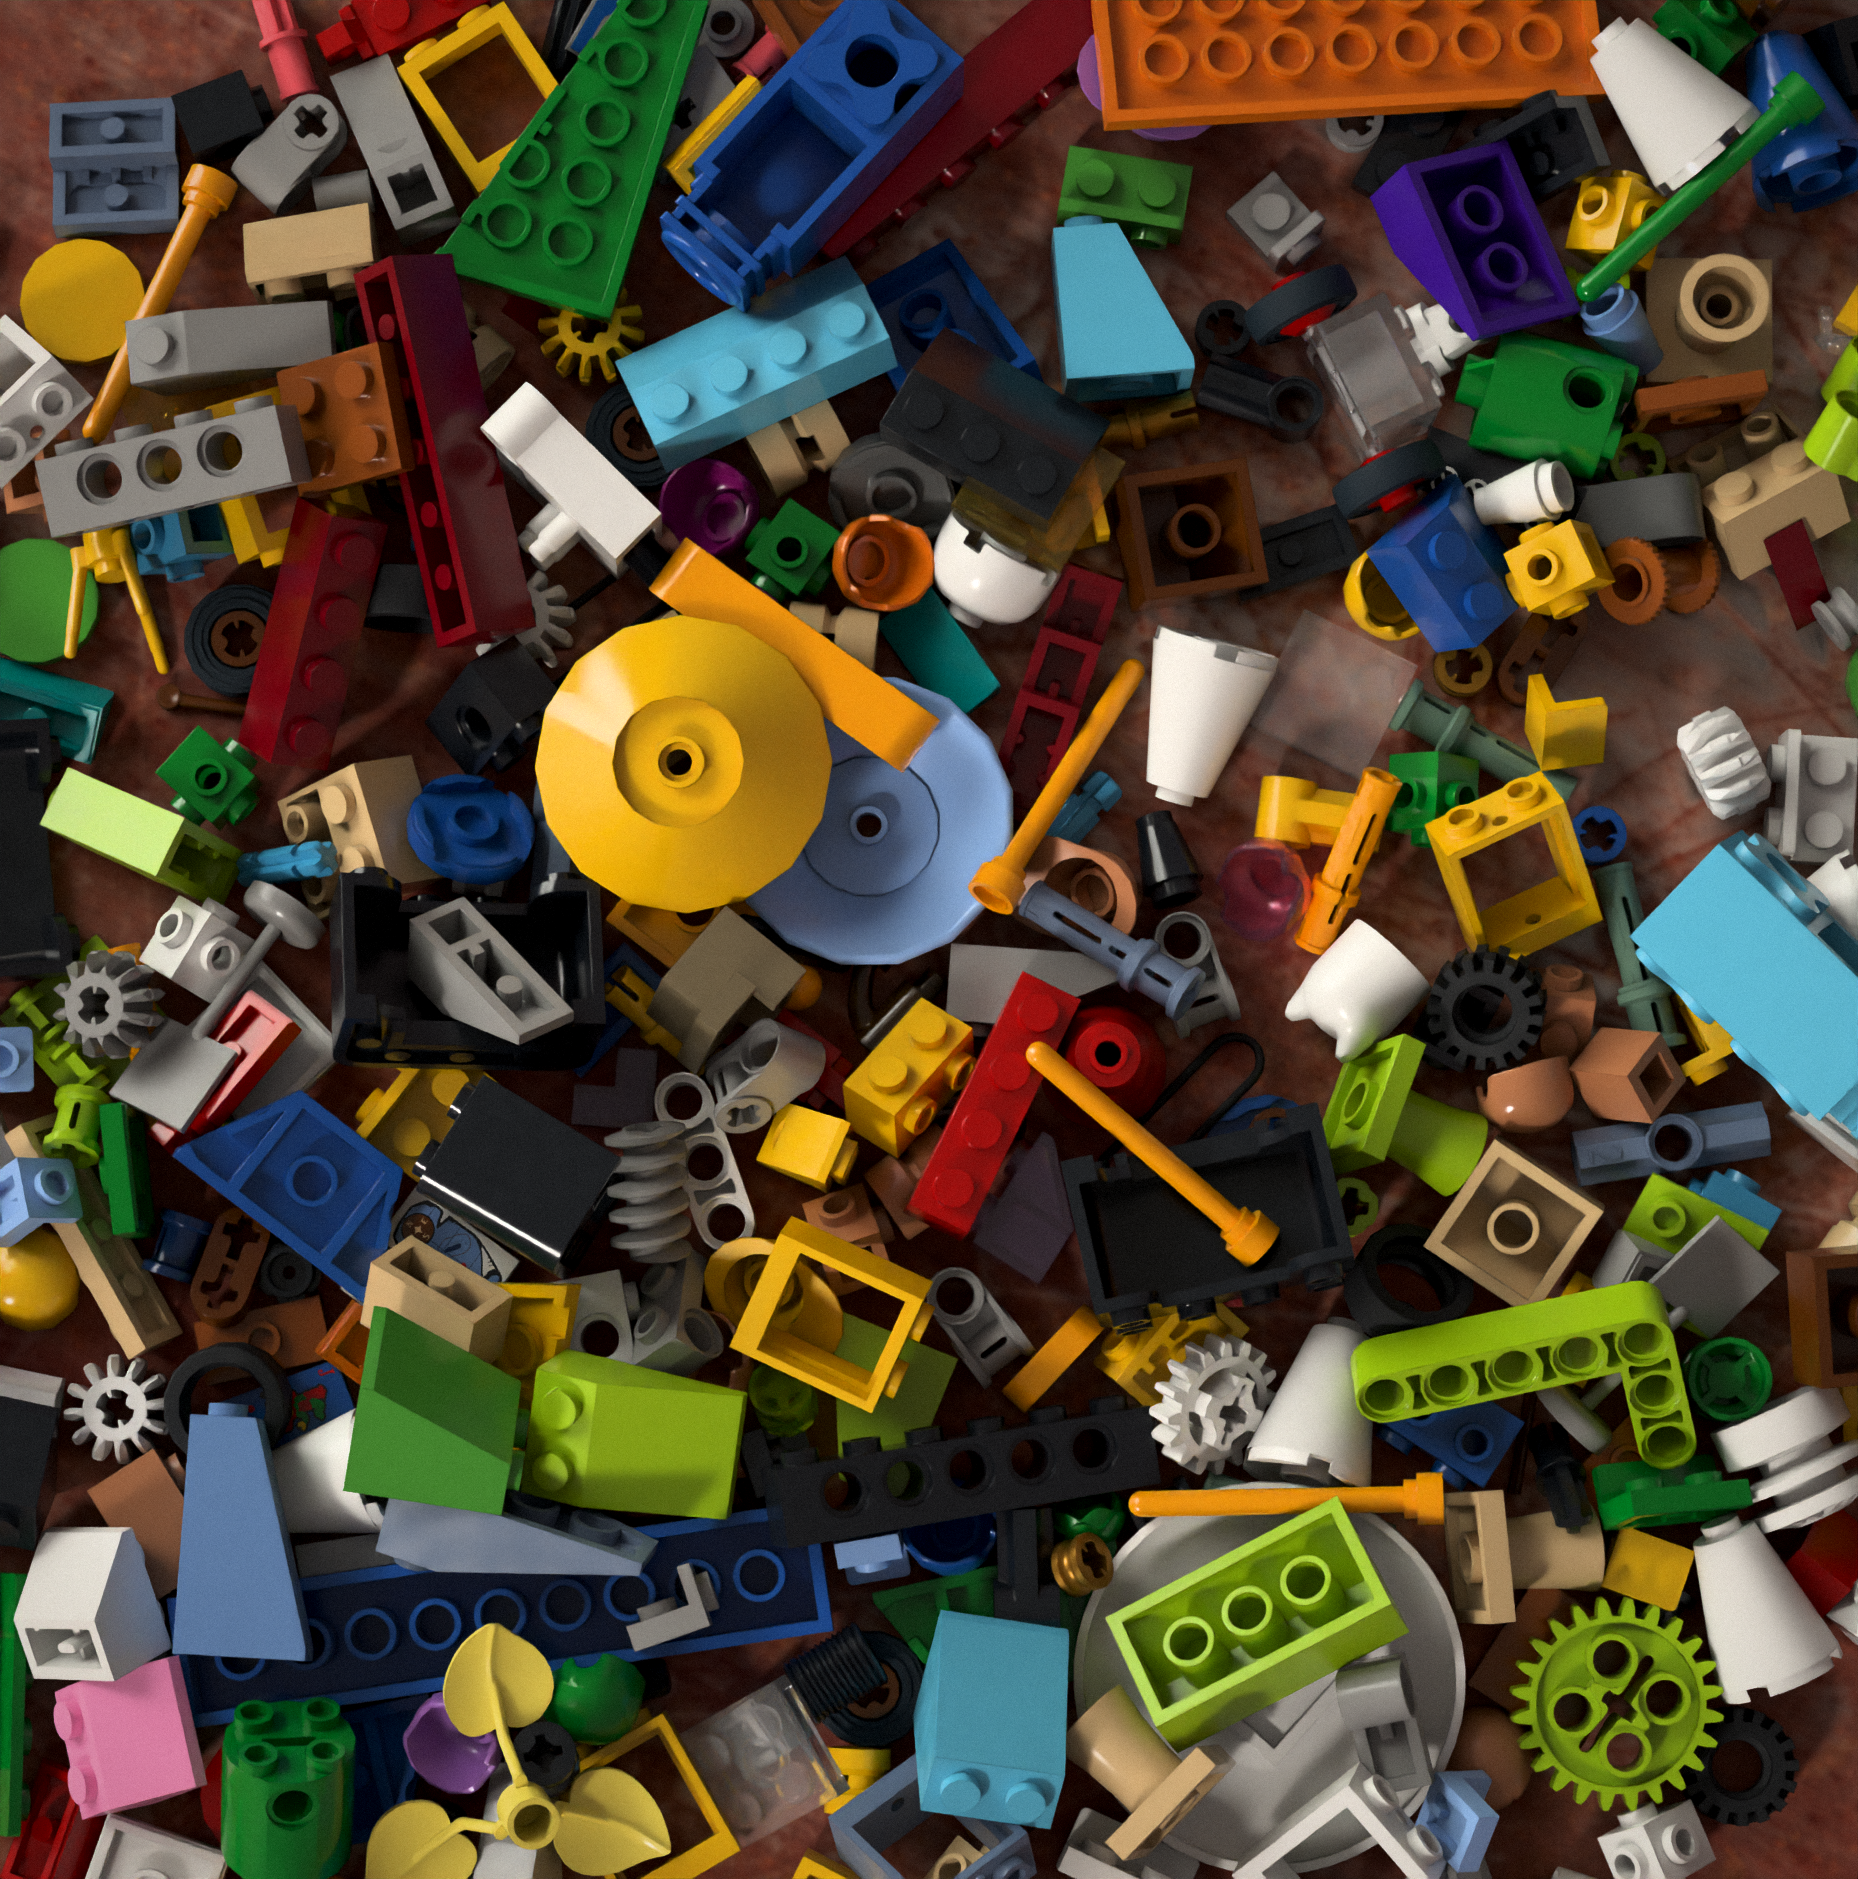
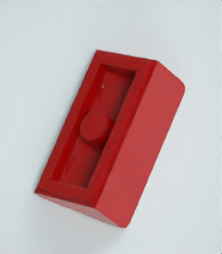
M48 1758L42 1759L30 1792L31 1804L28 1819L25 1822H21L20 1837H14L0 1879H85L107 1815L82 1820L79 1805L72 1799L68 1787V1772L71 1766Z

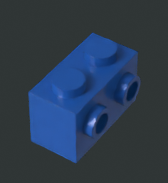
M1487 1401L1395 1422H1375L1380 1425L1375 1436L1405 1456L1409 1455L1413 1447L1435 1461L1429 1470L1430 1472H1443V1481L1462 1492L1467 1483L1476 1488H1484L1525 1422L1493 1401Z

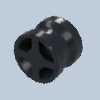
M553 1722L533 1723L526 1726L516 1735L513 1745L528 1781L541 1786L549 1798L566 1793L570 1789L574 1778L580 1773V1757L572 1736L562 1726ZM540 1749V1753L536 1756L535 1761L528 1762V1760L534 1759L535 1754Z

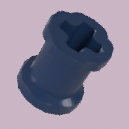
M162 1207L159 1217L164 1221L152 1257L144 1259L141 1268L192 1285L195 1276L194 1269L206 1236L211 1234L214 1224Z

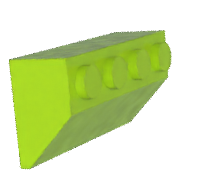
M1338 1496L1105 1617L1156 1728L1177 1754L1410 1632L1381 1573Z

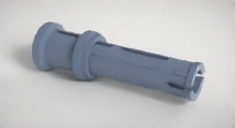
M1041 880L1032 885L1021 902L1019 915L1029 918L1068 943L1071 947L1081 951L1116 973V980L1120 983V987L1128 993L1137 990L1166 1008V1016L1173 1021H1178L1185 1015L1203 987L1206 973L1202 969L1193 967L1189 970L1160 952V944L1152 938H1141L1139 941H1136L1099 918L1093 912L1086 910L1048 887L1047 883ZM1066 916L1101 938V943L1063 921L1062 917ZM1119 950L1127 954L1125 958L1118 955ZM1155 973L1170 981L1171 987L1155 978Z

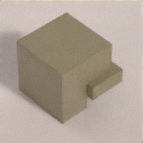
M725 905L662 978L646 1014L683 1043L676 1060L696 1075L733 1032L736 1025L746 1032L754 1022L762 1018L775 1020L790 1002L807 970Z

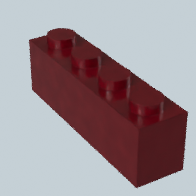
M297 497L238 737V742L271 764L326 771L328 769L388 529L386 523L354 505Z

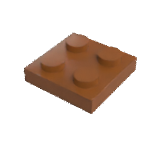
M377 341L276 372L282 405H296L313 479L312 482L297 485L300 497L317 498L417 469L393 342Z

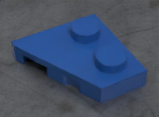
M436 1691L340 1713V1716L350 1724L356 1738L352 1845L368 1842L372 1829L378 1819L390 1808L405 1801L415 1800L420 1774L410 1764L403 1746V1734L414 1719L419 1707L428 1698H431Z

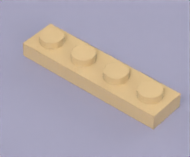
M58 1112L22 1123L4 1135L15 1158H47L42 1152L44 1137L53 1132ZM91 1167L74 1169L83 1216L75 1223L50 1224L58 1232L78 1268L80 1278L91 1291L105 1316L113 1337L120 1343L127 1358L130 1360L168 1344L183 1334V1331L150 1272L141 1268L143 1260L132 1240L113 1235L109 1199L104 1194L102 1186Z

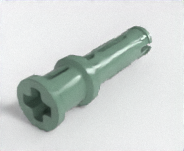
M1415 678L1408 688L1388 725V728L1395 732L1401 728L1433 745L1435 751L1480 760L1479 768L1483 772L1505 784L1541 770L1533 753L1474 721L1475 714L1471 713V708L1464 704L1456 708L1424 690V682L1418 678ZM1561 769L1541 771L1566 804L1577 784L1578 778Z
M1621 862L1596 869L1592 872V875L1597 884L1608 926V933L1612 941L1623 987L1618 989L1619 995L1616 997L1619 1007L1626 1008L1631 1030L1661 1032L1670 1051L1687 1046L1686 1035L1678 1032L1669 998L1674 993V989L1652 973L1639 960L1635 953L1639 946L1629 937L1645 920L1632 871V862Z

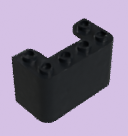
M360 867L352 870L350 873L340 872L329 910L333 1059L336 1062L350 1067L566 1071L584 1066L591 1060L606 1025L600 884L592 879H581L575 873L556 872L545 876L542 883L532 888L526 903H508L506 899L498 896L478 897L470 902L574 1011V1020L517 1045L442 1014L407 976L409 920L452 901H444L442 897L432 894L415 895L407 900H402L401 882L389 876L388 872L383 868Z
M485 1075L482 1076L477 1086L466 1082L448 1110L447 1116L455 1120L444 1140L440 1143L435 1139H431L412 1169V1173L421 1178L416 1191L563 1280L569 1279L606 1222L608 1213L614 1209L619 1198L608 1196L607 1188L625 1181V1175L613 1172L614 1170L616 1171L622 1159Z
M1317 1102L1285 1109L1287 1117L1274 1121L1275 1129L1269 1131L1267 1119L1255 1121L1252 1128L1167 1147L1238 1209L1247 1207L1252 1213L1260 1210L1280 1227L1279 1234L1271 1247L1258 1261L1249 1267H1245L1225 1249L1227 1242L1220 1237L1222 1229L1136 1155L1127 1157L1126 1152L1114 1154L1116 1167L1111 1168L1107 1160L1094 1162L1092 1154L1060 1162L1095 1316L1101 1327H1112L1115 1329L1116 1337L1130 1336L1154 1329L1152 1319L1178 1313L1180 1322H1190L1216 1315L1218 1313L1216 1304L1241 1298L1243 1307H1255L1280 1300L1281 1294L1279 1289L1305 1284L1307 1293H1314L1345 1284L1344 1273L1355 1268L1354 1253Z

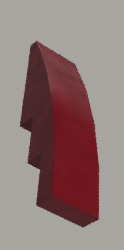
M1068 560L1063 561L1060 570L1061 577L1055 585L998 754L1013 790V820L1022 823L1068 751L1125 580Z

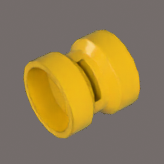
M827 1746L826 1767L833 1773L832 1786L825 1792L824 1813L833 1814L881 1779L890 1769L891 1749Z

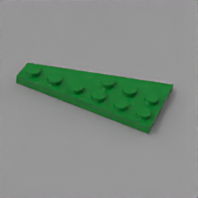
M618 0L616 2L617 7L594 39L591 37L577 56L578 61L560 86L556 85L500 162L499 170L477 200L474 199L461 216L460 224L444 246L439 247L435 254H452L457 279L612 324L712 0Z

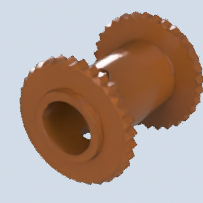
M1627 536L1613 541L1610 546H1606L1603 552L1616 582L1598 590L1597 595L1609 615L1621 623L1636 626L1648 624L1649 621H1654L1655 617L1660 616L1661 611L1666 608H1670L1672 612L1677 611L1679 614L1695 613L1709 605L1711 599H1714L1716 592H1718L1721 564L1717 551L1707 536L1701 542L1661 549L1652 546V543L1646 542L1644 538L1639 539L1637 536L1632 538Z

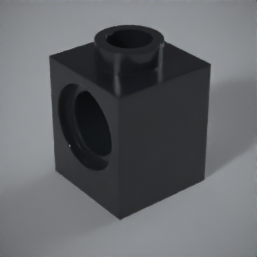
M242 69L171 96L189 146L198 164L212 166L239 156L251 141L264 133L266 123L276 120L262 84L250 88Z

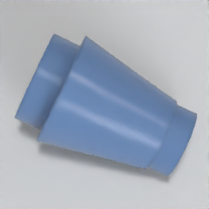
M1614 283L1597 300L1583 302L1580 310V315L1583 319V331L1610 355L1625 359L1629 364L1639 366L1638 376L1650 373L1661 363L1663 351L1658 346V341L1636 292L1625 289L1619 283Z

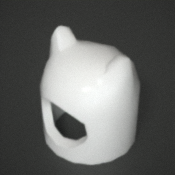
M1356 919L1310 968L1302 985L1288 1002L1285 1017L1291 1021L1312 1019L1324 1032L1337 1040L1335 1057L1341 1063H1347L1356 1059L1374 1043L1388 1036L1432 988L1420 971L1393 944L1371 926Z

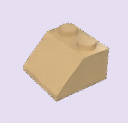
M1497 1133L1423 1247L1513 1307L1545 1300L1603 1214L1605 1205Z

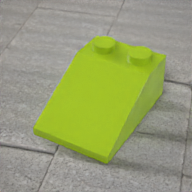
M567 1348L536 1368L521 1492L581 1508L727 1520L731 1517L748 1393Z

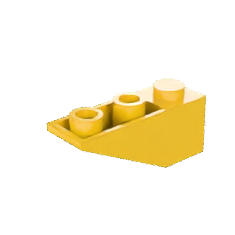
M788 1103L776 1113L756 1161L759 1165L828 1194L833 1182L845 1186L860 1151L857 1146L858 1142L852 1140L854 1135L850 1122Z

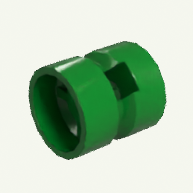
M1724 1337L1699 1342L1686 1351L1679 1362L1690 1412L1700 1419L1714 1422H1732L1747 1419L1762 1409L1770 1396L1773 1381L1770 1363L1758 1347L1745 1339Z

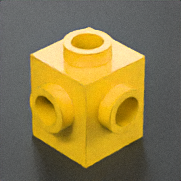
M1613 170L1610 177H1590L1581 183L1564 249L1596 266L1669 199L1662 197L1659 193L1647 187L1648 179L1631 171ZM1658 244L1629 271L1651 272Z
M1572 519L1555 526L1554 522H1546L1525 531L1518 537L1521 545L1503 554L1510 569V572L1505 575L1506 583L1517 604L1522 608L1527 607L1529 612L1548 616L1553 615L1554 619H1562L1583 610L1590 604L1587 598L1588 595L1616 582L1591 525Z

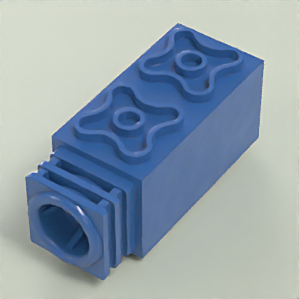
M844 0L695 160L693 165L696 179L690 184L691 193L687 197L681 194L675 201L676 209L671 214L665 211L659 218L662 228L661 239L665 247L682 267L707 290L722 301L735 305L741 312L745 313L751 307L750 298L754 294L760 297L766 291L765 282L769 278L775 281L785 271L793 279L960 99L964 89V59L897 0Z

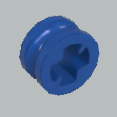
M1592 806L1581 811L1571 821L1586 865L1602 866L1612 861L1623 850L1627 839L1626 826L1622 818L1614 810L1604 806ZM1589 820L1595 827L1606 823L1610 827L1613 834L1606 838V842L1612 843L1608 851L1604 852L1597 845L1590 849L1583 846L1580 838H1583L1587 831L1580 828L1584 822Z

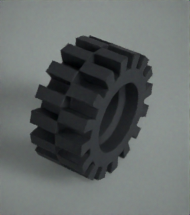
M1489 944L1477 945L1475 952L1471 954L1465 948L1457 952L1453 962L1447 960L1435 979L1427 1002L1426 1014L1431 1015L1428 1027L1431 1035L1438 1033L1440 1036L1437 1046L1443 1053L1449 1048L1453 1049L1456 1052L1453 1061L1464 1065L1466 1058L1476 1060L1474 1069L1486 1070L1488 1062H1495L1497 1069L1507 1067L1510 1058L1515 1057L1517 1061L1527 1055L1529 1046H1534L1539 1038L1547 1012L1545 1010L1548 1001L1547 989H1541L1543 978L1538 969L1532 973L1528 969L1530 963L1528 958L1522 954L1517 960L1509 956L1511 948L1500 945L1496 953L1489 952ZM1482 985H1489L1502 990L1511 1002L1512 1015L1505 1024L1496 1028H1482L1473 1024L1463 1010V997L1468 991Z
M1740 1706L1714 1708V1710L1724 1715V1719L1716 1723H1705L1703 1731L1716 1740L1718 1744L1716 1748L1697 1745L1693 1752L1705 1767L1703 1771L1692 1769L1685 1764L1679 1770L1686 1786L1683 1795L1687 1800L1691 1799L1693 1805L1700 1813L1718 1822L1735 1826H1749V1823L1753 1822L1763 1823L1771 1819L1769 1815L1774 1811L1781 1812L1788 1804L1784 1800L1789 1792L1793 1794L1795 1792L1797 1782L1793 1781L1794 1773L1799 1771V1760L1795 1759L1793 1749H1796L1792 1739L1783 1732L1784 1728L1776 1720L1767 1717L1762 1712ZM1733 1740H1742L1751 1744L1758 1752L1761 1761V1771L1758 1779L1751 1787L1742 1791H1729L1723 1788L1715 1779L1712 1770V1762L1717 1750L1725 1743Z

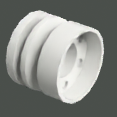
M1809 1385L1764 1404L1762 1409L1747 1419L1728 1422L1710 1432V1436L1728 1473L1758 1467L1763 1478L1750 1486L1752 1502L1755 1503L1771 1496L1775 1502L1774 1505L1751 1518L1763 1534L1779 1529H1796L1806 1526L1850 1505L1858 1496V1467L1845 1471L1842 1465L1858 1456V1439L1833 1445L1828 1436L1830 1432L1844 1424L1851 1417L1838 1388L1820 1389Z

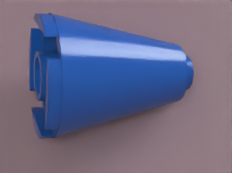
M1774 30L1761 35L1755 40L1754 47L1745 56L1747 99L1758 108L1761 115L1770 108L1767 101L1775 95L1772 88L1791 71L1797 72L1815 89L1824 101L1826 109L1808 126L1800 123L1794 130L1786 127L1751 159L1752 190L1757 205L1767 212L1777 213L1774 203L1791 202L1793 212L1797 213L1827 206L1852 195L1858 190V122L1803 36L1790 34L1787 30Z

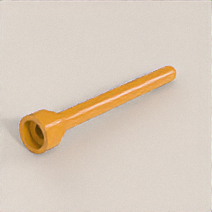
M193 164L181 188L185 194L182 203L186 209L133 320L165 314L208 220L216 219L220 211L228 210L238 189L237 183L228 175L203 164ZM126 336L82 428L84 438L92 437L94 444L101 443L106 439L131 386Z
M1131 658L1121 664L1003 855L994 856L991 862L982 863L968 885L970 894L986 908L1000 914H1011L1026 890L1023 883L1026 879L1025 866L1143 679L1145 668L1141 661Z
M1038 1041L1032 1043L1027 1048L1026 1059L1030 1065L1222 1229L1220 1237L1227 1242L1225 1249L1245 1267H1249L1267 1252L1276 1240L1280 1227L1260 1210L1252 1213L1247 1207L1241 1209L1235 1207L1049 1045Z
M1443 1472L1416 1473V1479H1403V1486L1137 1491L1131 1495L1128 1505L1130 1511L1138 1517L1303 1514L1338 1496L1347 1513L1404 1512V1519H1417L1418 1525H1444Z

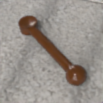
M173 684L162 685L156 693L159 705L167 711H174L180 706L244 716L247 705L184 694Z

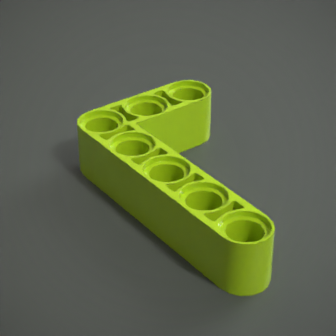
M1645 1281L1619 1283L1373 1337L1359 1344L1350 1357L1356 1406L1364 1417L1378 1423L1395 1422L1621 1373L1637 1447L1643 1461L1651 1467L1658 1469H1673L1684 1465L1692 1458L1696 1451V1434L1665 1300L1660 1289L1652 1283Z

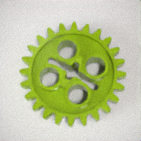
M1596 1597L1594 1616L1587 1617L1585 1612L1574 1603L1570 1605V1615L1573 1624L1565 1627L1552 1617L1547 1619L1549 1629L1554 1636L1549 1643L1533 1636L1528 1639L1531 1646L1539 1654L1536 1662L1529 1660L1516 1661L1515 1665L1530 1677L1528 1684H1517L1509 1687V1692L1512 1695L1526 1700V1707L1509 1714L1510 1720L1514 1723L1529 1725L1531 1729L1517 1740V1744L1521 1749L1539 1747L1541 1751L1530 1764L1532 1769L1537 1773L1554 1766L1556 1769L1551 1777L1549 1786L1557 1792L1572 1780L1575 1782L1573 1800L1580 1805L1585 1802L1592 1790L1597 1791L1599 1807L1603 1811H1609L1615 1794H1621L1627 1808L1630 1811H1636L1638 1792L1644 1790L1657 1804L1663 1802L1660 1783L1668 1780L1681 1791L1686 1788L1685 1782L1679 1772L1684 1764L1699 1771H1703L1705 1768L1701 1760L1693 1753L1697 1745L1716 1748L1718 1744L1703 1729L1705 1723H1716L1724 1719L1723 1714L1707 1707L1706 1701L1724 1693L1723 1687L1714 1683H1705L1702 1679L1703 1676L1711 1672L1717 1665L1711 1658L1693 1659V1654L1703 1642L1697 1635L1686 1637L1681 1641L1677 1640L1684 1622L1677 1616L1669 1619L1661 1627L1658 1626L1660 1607L1655 1604H1649L1642 1615L1637 1617L1635 1616L1633 1599L1630 1597H1623L1617 1614L1611 1613L1610 1607L1603 1597ZM1609 1640L1621 1642L1626 1652L1623 1666L1612 1674L1598 1673L1593 1664V1655L1596 1648ZM1651 1656L1653 1658L1651 1667L1625 1693L1624 1700L1631 1706L1629 1711L1624 1716L1616 1712L1611 1713L1603 1723L1604 1725L1599 1730L1590 1749L1581 1751L1579 1748L1581 1740L1607 1714L1608 1707L1601 1701L1604 1694L1609 1690L1614 1694H1621L1634 1676L1638 1664L1643 1657ZM1661 1680L1674 1682L1678 1691V1699L1675 1706L1663 1714L1650 1712L1646 1704V1694L1649 1688L1655 1682ZM1578 1693L1583 1695L1587 1704L1583 1720L1571 1727L1557 1724L1554 1717V1707L1557 1701L1563 1695ZM1621 1733L1634 1734L1639 1742V1752L1636 1758L1630 1764L1624 1766L1610 1764L1607 1758V1746L1610 1740Z

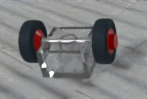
M1342 264L1326 266L1307 274L1305 271H1300L1280 280L1271 287V293L1261 298L1246 311L1244 319L1253 339L1259 346H1267L1302 336L1305 342H1309L1306 353L1362 462L1359 469L1343 478L1332 489L1333 497L1341 513L1347 520L1367 516L1381 509L1387 514L1413 502L1419 497L1417 491L1437 479L1446 470V465L1432 439L1419 440L1400 448L1395 447L1430 431L1442 407L1439 398L1445 395V390L1432 363L1428 360L1421 364L1410 341L1416 339V333L1407 312L1401 304L1392 307L1386 293L1382 292L1339 313L1358 295L1349 272Z

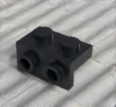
M1557 90L1544 91L1526 99L1521 103L1523 112L1511 119L1501 117L1476 127L1472 131L1475 139L1456 149V151H1461L1507 139L1536 206L1612 166L1586 97L1559 96Z

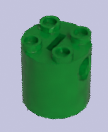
M1524 329L1500 334L1491 359L1468 353L1457 386L1454 403L1471 407L1475 412L1468 435L1467 446L1525 464H1530L1540 458L1547 460L1549 463L1560 461L1566 467L1571 478L1588 483L1590 480L1601 483L1609 459L1612 460L1614 458L1620 441L1624 423L1619 422L1625 402L1628 403L1631 398L1639 366L1629 364L1625 359Z
M314 1697L305 1702L279 1701L267 1703L262 1700H248L235 1708L234 1721L226 1728L222 1745L221 1851L226 1864L243 1879H327L337 1874L350 1859L353 1843L356 1738L350 1724L340 1716L341 1708L334 1700L326 1697Z

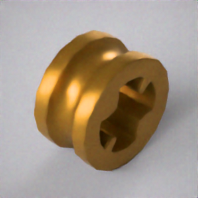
M1482 643L1474 648L1439 652L1433 665L1435 683L1442 692L1451 697L1467 698L1474 696L1483 689L1492 674L1493 663L1489 651ZM1457 652L1470 654L1468 662L1476 659L1479 664L1480 671L1472 673L1468 684L1455 682L1456 673L1451 677L1447 674L1445 665L1454 662Z
M1091 1532L1076 1535L1074 1539L1058 1542L1053 1548L1051 1568L1054 1578L1060 1588L1069 1596L1081 1597L1089 1594L1091 1590L1103 1589L1111 1583L1114 1574L1112 1557L1105 1542L1098 1535Z

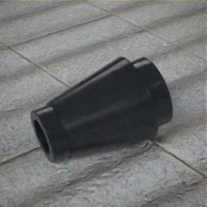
M1156 811L1138 818L1135 821V826L1138 832L1137 841L1143 895L1151 897L1153 907L1157 910L1179 907L1198 899L1203 894L1199 882L1204 879V875L1176 822H1174L1171 811Z

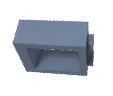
M916 1753L828 1817L839 1858L861 1879H905L880 1853L935 1813L920 1810ZM953 1815L990 1849L989 1852L953 1879H1030L1037 1873L1028 1833L1020 1825Z

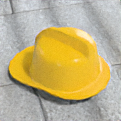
M740 1237L725 1242L709 1259L704 1272L705 1293L712 1308L716 1312L724 1313L737 1328L776 1243V1239ZM802 1255L771 1325L829 1353H834L844 1333L843 1311L834 1291L819 1275L810 1269L807 1258Z

